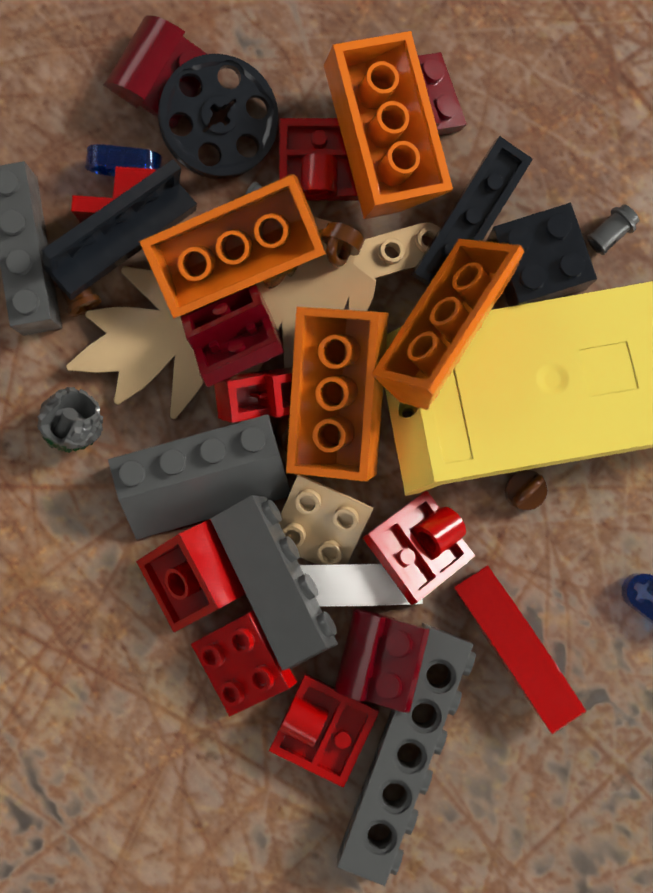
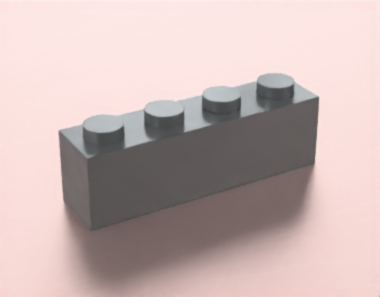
M25 161L0 165V268L10 327L23 336L63 329L56 287L53 285L52 278L44 269L42 249L49 244L38 179Z
M251 495L212 517V524L282 671L296 667L338 645L334 636L337 634L336 626L331 616L325 611L322 612L315 598L318 596V590L314 581L307 573L303 574L297 561L300 558L298 548L289 536H285L279 524L282 521V517L275 503L270 499L267 500L264 496Z

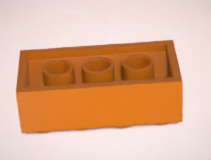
M407 31L333 44L323 66L363 218L369 219L402 212L451 192L453 187L412 32Z
M294 174L139 241L173 319L326 254L314 217L298 178Z
M458 239L371 375L399 402L428 410L515 273L524 253L523 248L520 245Z
M296 307L286 473L366 482L377 475L383 385L371 374L386 352L389 312Z

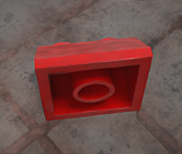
M211 519L177 534L136 561L174 633L246 594Z

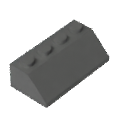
M268 414L108 459L118 500L136 540L209 520L251 495L264 496L267 500L276 501L287 498L291 492L272 422Z

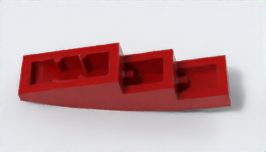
M488 565L454 587L455 592L477 622L479 629L502 660L504 667L551 735L586 713V709Z

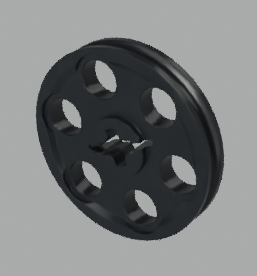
M206 54L188 60L170 76L160 97L158 124L166 147L181 165L204 177L226 179L248 172L267 155L278 131L279 114L277 102L268 82L253 66L230 55ZM229 68L236 72L239 78V84L236 88L226 89L219 83L218 72L221 69ZM191 76L199 81L201 93L198 96L187 97L181 92L179 81L183 77ZM257 98L264 102L267 110L264 118L255 119L247 113L246 103L249 99ZM231 102H234L235 104L229 108L224 119L227 124L226 126L219 122L216 125L213 124L205 133L202 131L208 126L213 115L210 109L219 112L221 109L224 110ZM175 115L185 116L191 123V132L186 136L175 135L169 127V120ZM248 136L255 141L257 152L253 157H244L239 154L236 147L238 138ZM203 145L214 146L220 155L218 164L214 166L204 165L198 157L199 148Z

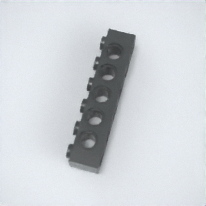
M424 623L422 627L428 628L430 631L411 710L407 713L394 709L390 710L337 854V868L383 886L386 885L389 874L396 875L400 868L404 850L399 849L404 833L411 835L418 817V810L414 809L419 793L425 795L428 791L433 771L428 769L433 754L440 755L447 738V731L443 730L448 714L455 715L462 696V692L457 690L462 675L469 676L476 658V653L471 651L474 644L469 640ZM436 663H442L448 669L447 678L440 684H432L427 681L426 677L429 667ZM420 703H428L434 708L432 718L424 723H419L412 719V711ZM414 743L419 747V754L413 761L405 762L397 757L398 749L403 744ZM391 783L401 784L405 788L404 795L396 801L387 800L382 795L384 788ZM375 824H385L391 829L389 835L383 840H374L368 835L369 829Z

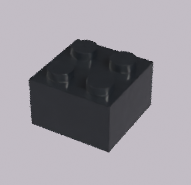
M571 202L494 226L487 238V242L520 245L524 250L515 273L503 290L509 307L569 296L588 289L597 280Z

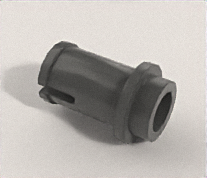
M623 204L620 208L614 207L611 210V216L592 233L587 235V241L596 252L605 255L626 233L631 234L636 231L639 217L628 205Z

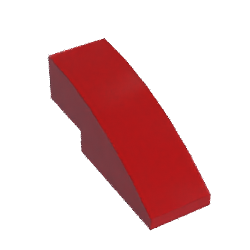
M293 367L238 374L214 384L218 419L234 423L267 414L273 417L290 415Z

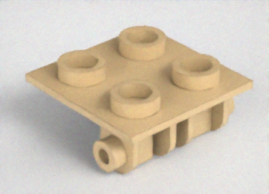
M298 474L281 512L282 521L279 524L285 536H289L296 544L301 558L316 565L348 564L373 511V507Z

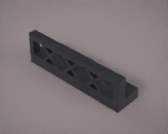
M499 136L490 147L411 275L429 286L458 239L483 241L533 158Z
M174 159L42 249L45 271L70 300L142 250L139 241L177 225L196 211L197 203L179 183L181 167Z

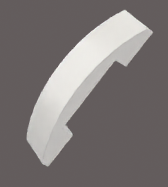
M299 564L303 574L307 573L317 587L318 596L315 598L320 607L410 604L382 564ZM423 599L415 604H423Z

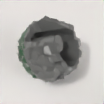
M66 387L50 396L42 403L40 414L37 416V427L43 439L51 448H56L61 452L70 453L72 451L76 452L79 449L84 450L87 446L93 445L103 430V416L100 415L99 403L92 396H89L86 391L82 389L77 390L75 387Z

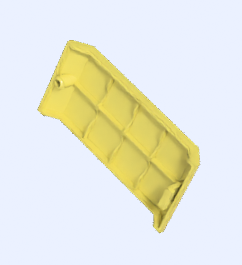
M653 281L491 310L428 410L399 402L385 388L405 496L418 494L448 483L653 448ZM401 327L387 334L386 351ZM405 411H411L414 415L404 418L402 414Z

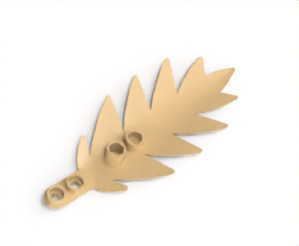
M314 217L318 232L322 236L327 224L331 221ZM425 222L365 239L360 253L356 256L350 255L343 266H333L329 262L326 253L257 283L278 330L282 324L284 368L293 367L296 307L344 309L348 301V310L368 311L374 296L375 279L416 267L428 248L423 244L422 236H428L433 240L440 227L433 223ZM322 241L324 249L326 251L327 245ZM385 247L394 248L398 256L396 258L388 257L385 254ZM125 266L121 270L122 274L158 310L135 307H111L87 311L85 313L86 318L106 334L87 346L66 365L68 371L87 373L119 372L114 403L120 405L143 390L175 356L170 418L175 420L195 397L204 383L199 373L194 350L186 339L181 317L173 319L153 271ZM259 363L238 374L258 372L263 363Z

